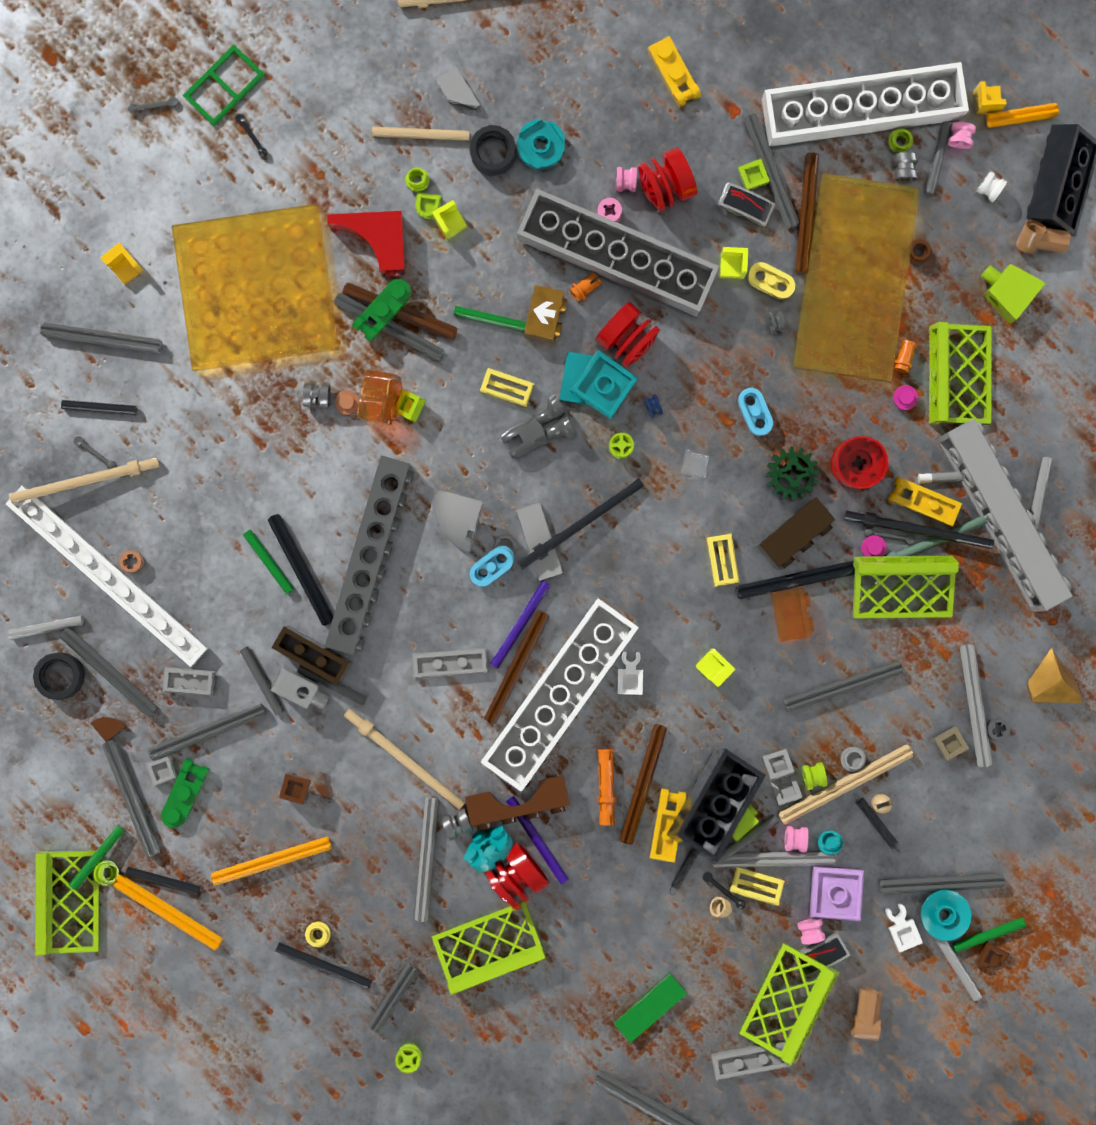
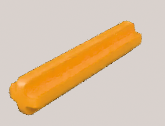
M1057 103L989 113L986 116V125L988 128L1055 118L1059 115V106Z

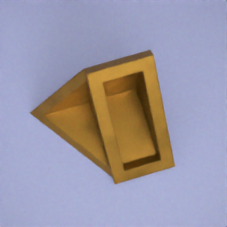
M1051 648L1027 682L1031 702L1082 703L1083 699L1077 682Z

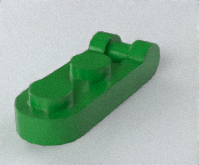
M402 279L392 280L366 310L352 323V327L356 331L360 330L365 334L364 338L372 342L411 298L412 292L408 283ZM370 318L377 322L374 327L366 323Z
M186 758L161 813L164 825L170 828H177L186 822L210 768L203 765L202 767L197 766L193 760ZM189 773L196 776L195 782L187 779Z

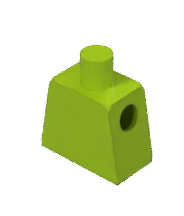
M1011 264L1001 273L989 265L980 276L991 284L984 297L1009 324H1012L1019 318L1046 284Z

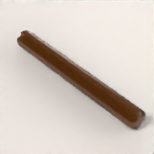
M812 152L807 153L805 156L795 272L799 274H807L810 265L819 154Z
M349 282L345 284L342 294L367 306L378 296L376 293ZM405 305L395 316V318L451 341L457 335V327Z
M541 610L537 611L484 716L487 722L491 724L497 723L549 619L547 613Z
M655 724L620 837L622 843L632 845L667 732L666 726Z

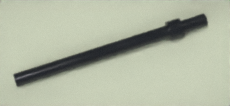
M638 478L545 543H539L533 547L532 552L517 561L518 565L523 570L539 559L541 561L549 555V551L644 487L642 481Z
M847 510L845 512L844 520L862 523L864 527L874 528V526L988 549H993L994 539L877 517L875 513L870 512L865 514Z

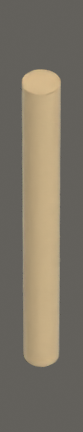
M372 127V137L470 141V131Z

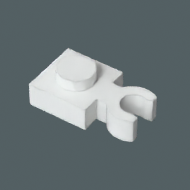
M622 652L621 660L625 664V669H618L617 694L643 695V670H636V665L640 662L639 652L635 653L636 658L633 662H629L626 659V652Z
M897 904L900 910L897 916H893L889 908L885 909V913L895 924L888 927L897 951L900 953L923 942L912 918L905 920L906 909L902 904Z

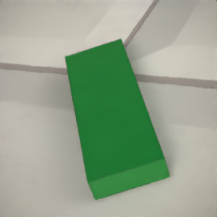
M669 973L614 1021V1025L631 1043L681 1000L687 992L673 975Z

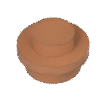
M341 391L335 398V407L343 415H351L359 408V398L353 391Z

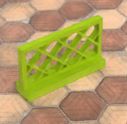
M938 322L929 326V424H965L975 419L981 425H990L991 326L948 324V322ZM950 331H957L963 337L956 346L950 340ZM975 332H984V343L980 347L970 338ZM965 342L975 351L968 359L959 350ZM954 353L963 362L956 371L949 364V358ZM977 354L984 360V367L980 371L970 362ZM965 366L975 375L968 383L958 374ZM953 378L963 386L956 395L949 389V382ZM977 379L984 385V391L979 396L970 387ZM965 391L975 399L968 407L959 400V397ZM954 402L963 411L958 418L949 417V407ZM977 403L984 409V419H977L970 412Z
M953 556L854 557V618L953 617L955 576L959 569V562ZM890 575H897L902 581L890 590L883 582ZM915 575H922L926 581L915 590L908 581ZM939 575H949L948 583L942 589H939L933 583ZM861 576H873L877 580L867 590L861 586ZM906 584L913 593L902 602L895 593ZM931 584L938 592L926 601L920 593ZM882 585L889 593L877 602L870 594L878 586ZM893 596L900 605L893 611H886L882 605ZM918 596L925 604L919 610L911 611L907 605ZM943 596L947 600L946 610H935L931 605ZM869 597L875 603L869 611H859L860 603L865 598Z
M96 850L38 851L36 853L35 956L52 953L99 952V884L94 878V870L92 871L93 879L89 876L87 877V880L93 885V893L87 899L78 890L72 889L69 886V882L63 877L72 867L79 872L81 868L76 863L83 856H92ZM53 857H64L71 865L60 874L53 868ZM69 857H78V858H77L75 861H73V860H71ZM53 873L58 877L54 882ZM59 880L71 889L61 900L53 893V886ZM72 892L83 901L74 912L63 902ZM92 897H93V905L89 902V900H90ZM53 899H55L58 902L54 907ZM85 904L93 910V918L87 924L76 915ZM59 905L70 914L61 925L53 918V911ZM72 917L83 926L74 937L63 928ZM92 922H93V930L89 927V925H90ZM53 924L57 927V929L54 932ZM86 929L93 935V946H82L76 938ZM59 930L70 939L64 947H53V936ZM72 942L76 945L68 947Z
M520 902L526 917L522 927L509 922V918L514 911L510 906L432 936L451 995L547 958L526 902ZM508 913L506 919L499 917ZM494 918L504 922L498 936L485 930L489 920ZM485 922L482 928L475 926ZM527 922H528L530 931L527 930V929H524ZM507 924L520 929L514 943L501 938ZM470 927L481 931L475 945L462 939L465 930ZM461 931L459 937L452 935ZM523 931L533 936L536 946L525 949L517 945ZM483 933L496 938L491 952L478 947ZM449 936L457 940L451 954L442 950L439 939ZM499 941L513 946L508 957L501 958L494 954ZM460 942L473 947L468 961L454 956ZM515 948L522 950L521 952L513 954ZM476 949L489 955L486 964L482 967L470 963ZM444 954L450 957L448 962H446ZM492 957L498 959L497 961L490 963ZM452 959H456L466 965L461 975L452 978L449 966ZM469 966L475 968L474 970L466 972Z
M783 943L739 1034L779 1056L787 1064H795L840 972ZM786 951L795 955L798 966L785 969L782 959ZM801 959L808 963L802 965ZM813 965L821 971L817 980L808 982L803 967ZM799 969L804 984L791 987L787 972ZM783 974L787 989L774 992L772 980L774 976ZM814 984L812 990H810L809 985ZM805 986L808 998L805 1003L797 1005L792 990ZM768 988H769L770 994L765 995L766 992H767V990H768ZM788 992L793 1006L780 1010L776 995ZM772 997L776 1011L763 1015L760 1004L763 999ZM803 1006L801 1012L799 1013L798 1008ZM794 1009L797 1021L795 1025L786 1028L781 1013ZM758 1010L759 1017L754 1018ZM777 1014L781 1029L769 1033L765 1017ZM760 1019L765 1034L755 1036L748 1032L752 1021ZM792 1029L790 1035L788 1036L787 1030ZM783 1032L786 1043L782 1051L773 1046L770 1035ZM766 1037L767 1042L760 1038Z

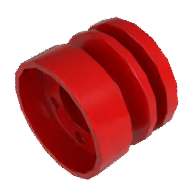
M678 147L661 154L662 166H660L655 158L649 159V166L645 162L638 164L642 189L658 213L665 210L664 202L668 207L674 206L673 194L681 202L698 194L691 168Z
M627 302L595 338V341L606 351L615 345L619 347L614 356L615 360L627 354V357L621 364L625 369L634 362L639 361L646 354L661 331L655 326L648 333L646 332V329L652 322L650 319L638 325L636 322L642 312L631 302Z
M856 436L841 442L834 449L831 457V471L834 478L841 485L850 489H864L878 484L885 477L889 467L888 455L884 446L876 439L868 436ZM855 456H857L858 460L863 461V465L859 466L860 470L856 466H852V462L856 460Z
M518 842L512 846L509 855L506 857L509 862L506 866L498 860L494 863L497 866L498 873L494 869L485 872L496 894L516 911L522 906L516 897L517 895L524 902L527 903L529 901L525 891L527 887L538 894L550 884L538 864Z

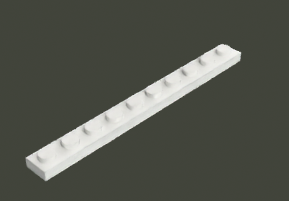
M21 486L16 492L27 490V488ZM38 497L16 503H11L10 499L8 500L6 505L187 665L193 667L209 649Z

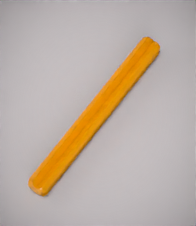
M326 836L211 873V880L217 886L328 851L332 848L329 837Z
M118 875L116 881L113 882L112 886L212 950L218 949L222 943V937L125 876Z

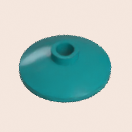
M951 890L934 892L922 905L921 921L923 927L936 939L942 941L955 940L961 937L970 926L972 917L970 906L966 899L957 892ZM942 910L948 911V916L946 918L940 917V912Z

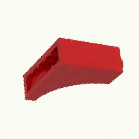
M402 211L327 214L330 230H340L354 234L371 247L377 257L379 271L382 276H386L387 279H398L400 275H406Z

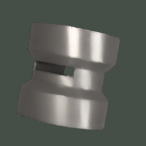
M902 152L893 156V164L896 166V170L893 173L894 182L911 183L918 180V171L915 167L918 163L917 153Z
M310 382L304 383V407H312L314 405H319L321 408L330 407V384L322 383L319 386Z
M465 808L459 810L456 815L441 817L450 841L456 839L462 833L467 835L474 832Z

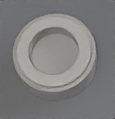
M501 534L494 540L493 549L503 545L509 547L514 555L516 554L518 544L512 535ZM499 554V555H498V557H500V558H502V559H506V556H505V555H503V554Z

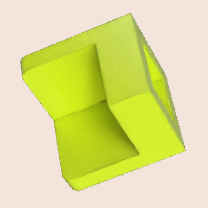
M454 200L432 212L434 220L446 240L467 228V224L459 213Z
M723 247L720 255V278L744 279L748 268V248Z
M714 648L696 664V668L716 687H719L735 671V668Z

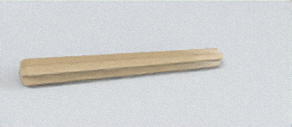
M904 745L866 765L861 770L853 772L780 811L778 813L780 820L784 825H787L914 756L912 749L909 745Z

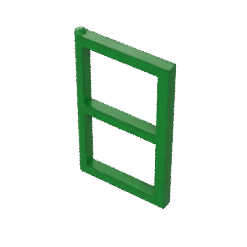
M233 44L182 96L214 127L265 76V72L261 71ZM234 52L257 73L238 95L215 73ZM210 76L234 98L214 119L191 98Z

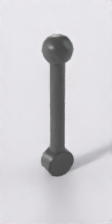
M172 96L167 101L141 105L129 104L127 110L130 113H135L137 110L167 105L177 107L179 102L176 97Z
M77 436L74 438L73 443L76 446H82L105 463L108 469L117 467L114 461H109L84 443L82 437Z
M867 528L864 531L866 537L879 536L905 541L906 544H913L915 542V536L912 534L901 536L875 532L871 528Z

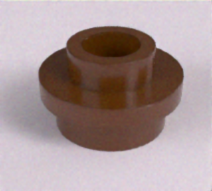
M920 239L912 241L906 250L907 258L910 262L918 265L927 262L931 256L930 245ZM920 249L922 256H916L914 250Z

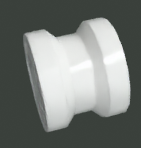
M990 171L976 192L980 195L985 194L988 196L989 201L993 203L1005 187L1007 181L996 178L995 173Z

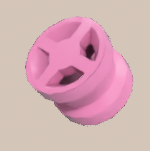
M967 122L952 123L951 131L953 133L948 140V145L957 149L972 148V135L976 132V126Z
M617 167L616 192H622L623 190L636 192L637 167H631L629 170Z
M606 198L598 205L597 214L619 223L622 214L621 204L614 198Z
M792 826L786 827L785 851L798 849L800 852L806 853L808 847L807 827H801L800 829H794Z
M821 918L807 919L797 923L798 929L802 932V937L800 938L802 944H814L826 940L825 933L821 929L823 925Z

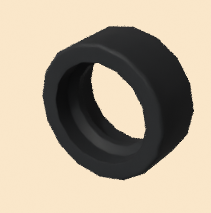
M496 125L482 127L475 132L470 141L469 150L472 163L482 173L495 176L505 173L512 167L516 158V144L514 137L505 128ZM488 137H499L507 145V155L498 164H488L479 155V145Z
M68 653L48 654L40 659L34 668V685L39 693L48 699L63 700L70 698L78 693L84 684L85 673L83 665L76 657ZM57 661L68 664L73 671L71 685L62 691L51 689L45 681L46 669Z

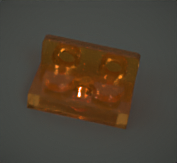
M803 588L770 593L779 642L812 637L811 632L814 631V623L812 617H808L807 607H810L808 593H804Z

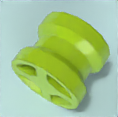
M627 433L615 434L609 443V451L617 459L627 458L634 449V441Z
M822 762L816 763L812 767L808 765L802 766L803 780L807 790H812L814 786L827 787V776Z
M409 1043L401 1046L396 1055V1066L404 1073L416 1071L421 1063L422 1052L415 1044Z

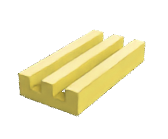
M488 368L480 392L527 408L534 383ZM490 376L527 387V391L490 380ZM487 385L523 396L524 400L488 389Z
M732 534L706 538L714 587L740 583ZM722 540H727L733 579L728 578ZM715 541H717L723 575V580L719 581L713 545Z
M736 867L729 892L778 906L785 881ZM740 875H744L757 880L778 885L777 889H773L760 884L739 879ZM737 885L773 894L775 898L737 888Z

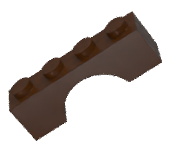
M564 776L540 780L534 796L520 806L504 805L497 801L490 791L465 797L471 827L477 825V830L491 828V822L501 820L502 825L517 822L516 817L526 815L527 820L541 817L540 812L550 810L551 814L566 811L565 806L570 805Z

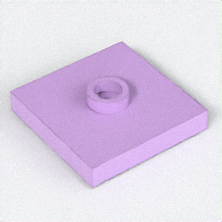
M813 866L809 916L812 918L861 921L864 870Z

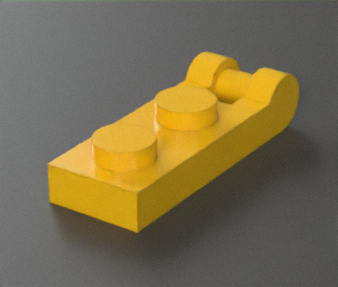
M670 36L648 47V52L679 108L686 105V101L692 98L696 100L701 97L699 87L692 79ZM685 85L688 90L681 92L678 88Z
M896 477L894 482L895 489L893 493L889 494L887 501L952 527L954 525L962 503L903 478ZM904 490L911 491L909 499L902 497Z
M661 788L650 858L675 863L678 842L666 834L685 803L686 792L678 791L677 794L669 792V789ZM667 802L676 803L675 811L666 809Z

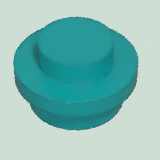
M825 831L818 839L819 849L826 855L838 854L843 848L841 835L835 831Z

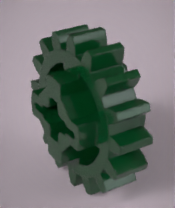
M791 446L788 453L781 449L779 450L780 457L774 454L771 457L774 463L766 465V467L771 469V472L766 473L765 477L772 480L767 486L774 485L775 490L773 494L781 492V499L783 500L788 495H790L791 501H795L797 495L803 499L806 497L805 490L812 493L814 490L811 484L817 485L819 483L814 478V476L820 474L819 470H814V466L818 462H811L809 460L812 456L811 453L806 456L803 455V448L795 452L794 447ZM787 458L786 466L783 469H777L779 463ZM798 459L801 460L807 468H803L798 463ZM791 468H793L794 472L802 474L797 475L794 478V480H792V477L790 475L784 473L790 471ZM808 478L806 484L801 489H798L799 481ZM778 480H782L785 484H787V489L784 488Z

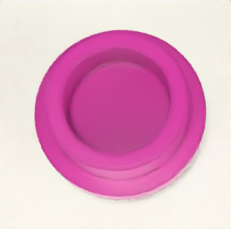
M909 385L900 386L893 394V402L901 410L912 409L918 402V393Z
M869 536L863 541L861 550L865 557L884 556L887 546L881 537Z

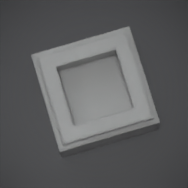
M171 754L145 763L154 787L178 777Z

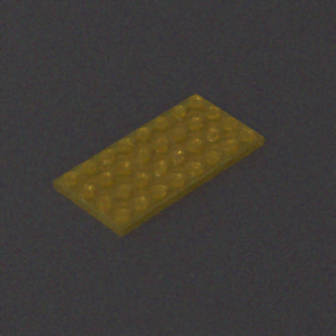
M822 173L792 368L889 383L892 381L920 188Z

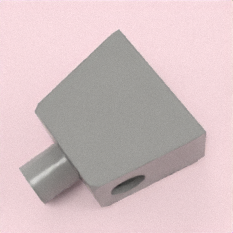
M284 664L271 685L272 692L306 709L310 703L323 709L329 699L328 695L317 690L319 687L317 682L299 674ZM300 687H305L308 689V692L305 695H301L297 690Z

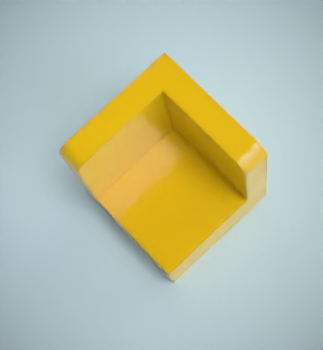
M982 81L974 89L975 114L1001 112L1007 105L1006 99H1001L1000 86L986 87V82Z
M120 242L100 257L123 284H127L143 271L142 267Z

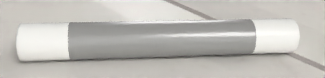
M961 472L918 474L919 484L964 481Z

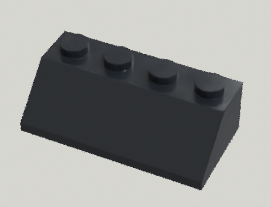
M1055 124L1051 126L1026 217L1028 220L1042 223L1046 228L1069 231L1070 236L1076 237L1096 165V139L1079 124Z
M726 748L715 749L666 835L685 848L714 862H718L766 775Z

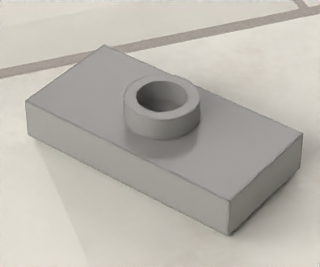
M165 667L162 692L214 696L216 671Z

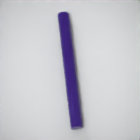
M544 580L538 586L490 662L495 668L498 669L551 586Z
M514 796L506 800L508 806H520ZM526 815L516 817L560 885L569 880L530 819L527 820Z

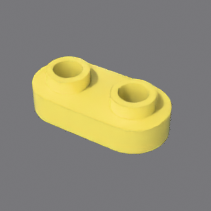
M756 263L748 272V281L753 287L776 299H788L795 290V281L790 275L766 263ZM762 273L764 275V279L758 280L756 278V274ZM779 284L785 285L786 291H779L777 286Z

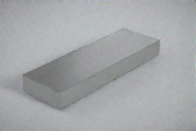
M540 503L516 510L530 552L539 543L543 544L551 539ZM555 548L549 551V555L541 561L538 559L533 562L539 581L563 574Z
M487 648L412 654L414 679L488 673Z
M782 1040L772 1043L774 1047L782 1051L786 1042ZM760 1045L711 1054L716 1081L790 1067L789 1064L782 1061V1058Z

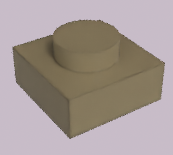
M956 726L933 738L946 761L969 749Z

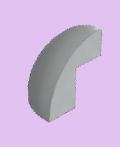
M438 491L436 496V516L441 530L455 546L470 553L477 532V523L484 505L483 502L445 491Z

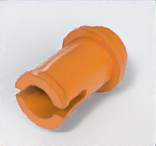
M591 272L578 284H572V288L569 291L576 301H584L586 295L602 285L600 279L590 284L597 277L594 272Z
M902 340L897 360L893 362L895 365L894 370L901 373H909V369L913 368L911 362L917 348L915 342Z

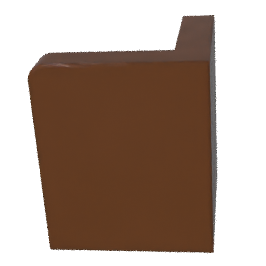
M288 772L285 774L279 798L302 805L307 803L308 798L306 796L311 780Z

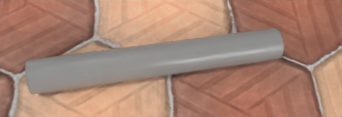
M1042 457L1031 509V515L1035 521L1033 525L1036 531L1039 525L1052 464V458Z
M77 616L8 631V637L10 640L82 626L84 625L83 616Z
M934 938L973 1001L981 999V993L948 941Z

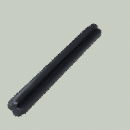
M272 515L268 518V523L323 626L331 624L333 615L281 515Z
M854 561L738 585L736 587V594L738 599H744L855 575Z

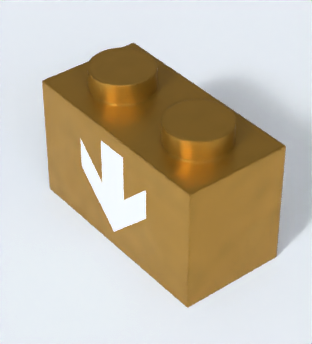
M538 285L534 286L524 332L525 338L554 343V338L560 337L562 323L558 322L560 313L565 314L568 300L563 298L564 291Z

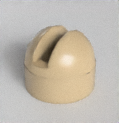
M877 794L871 801L872 809L878 814H887L892 809V800L885 794ZM888 801L889 805L877 808V804Z
M715 897L710 903V912L715 917H728L732 911L731 903L725 898Z

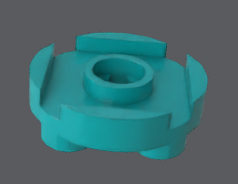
M535 119L526 123L521 128L517 138V152L520 159L535 171L555 166L565 153V137L561 128L554 122L542 121V119ZM536 140H546V149H536Z
M503 826L492 827L485 831L478 830L472 836V842L464 855V860L476 872L490 871L497 867L494 864L500 858L504 861L509 855L513 846V840Z

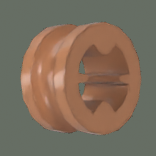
M129 550L121 555L119 564L125 572L136 573L143 568L144 559L140 553ZM130 555H134L133 558L138 561L137 564H133L132 569H130V565H126V560H130Z

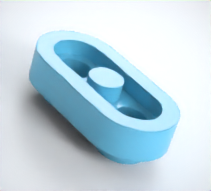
M755 388L743 390L738 397V406L746 425L753 435L764 436L772 429L773 419L763 395ZM746 398H753L754 405H747ZM756 420H762L764 427L757 428L755 425Z
M500 545L484 555L470 569L472 582L478 586H487L509 570L514 563L513 551L507 546ZM499 554L505 555V556H506V560H505V561L500 560L499 557H498V555H499ZM480 569H486L488 574H481Z

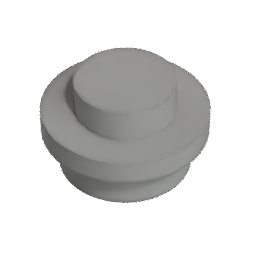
M848 747L842 752L840 761L846 770L856 772L864 767L866 756L860 748Z

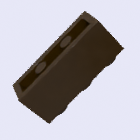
M815 497L756 547L775 569L780 566L785 569L795 560L794 554L799 550L802 553L808 550L814 544L812 539L818 534L821 537L827 534L833 528L831 523L836 519L819 499Z
M289 625L283 626L271 647L336 685L341 684L353 663L351 660Z

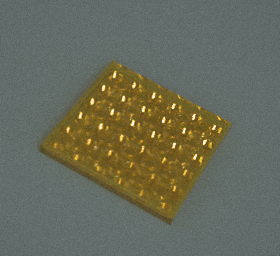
M318 204L171 225L193 371L339 350Z

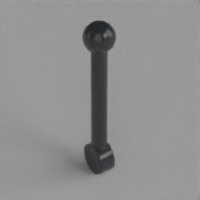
M238 113L235 116L236 122L243 126L257 147L258 155L266 157L267 149L262 148L246 124L245 116L242 113Z
M710 872L703 874V880L710 882L736 903L738 909L742 910L745 908V901L737 899L713 879Z

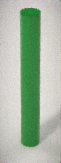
M455 306L453 314L524 332L527 323Z
M250 529L243 534L244 538L287 595L294 590L293 586Z
M120 825L113 829L69 883L72 889L78 890L95 869L96 865L125 832V829Z
M1021 917L953 943L952 947L955 953L1024 928L1026 923Z

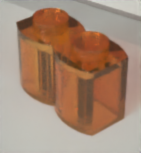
M366 370L362 384V395L358 404L357 418L368 422L392 425L398 413L396 400L401 394L403 387L401 377L392 373Z

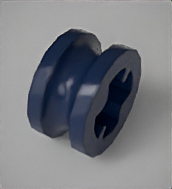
M653 394L650 399L644 398V403L651 419L656 414L663 415L662 407L656 394Z

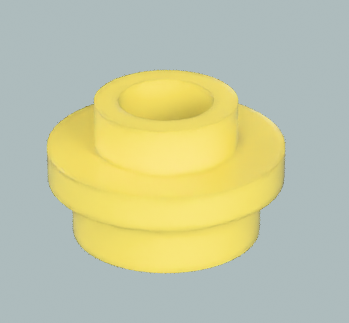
M313 922L307 927L305 932L307 942L313 947L326 945L331 936L329 927L323 922ZM321 930L323 933L322 938H316L314 931Z

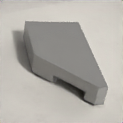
M457 67L435 79L449 103L471 106L475 109L480 108L479 102Z

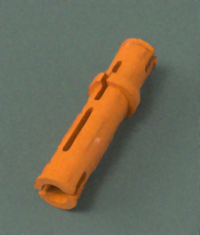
M614 749L598 750L599 797H597V802H599L600 812L599 825H615L614 802H617V798L614 797Z

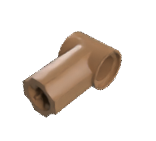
M1028 220L1016 241V246L1025 253H1035L1037 249L1063 253L1067 252L1070 246L1071 236L1069 231L1046 228L1038 221Z
M860 988L857 1012L853 1016L851 1024L852 1038L878 1042L881 1033V1020L879 1019L882 1000L881 991Z

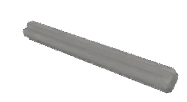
M972 644L960 646L977 765L984 768L992 766L975 646Z
M427 797L424 806L415 921L427 922L429 918L439 799L435 797Z
M806 851V853H735L719 865L712 860L711 863L715 868L835 865L836 855H826L821 851Z

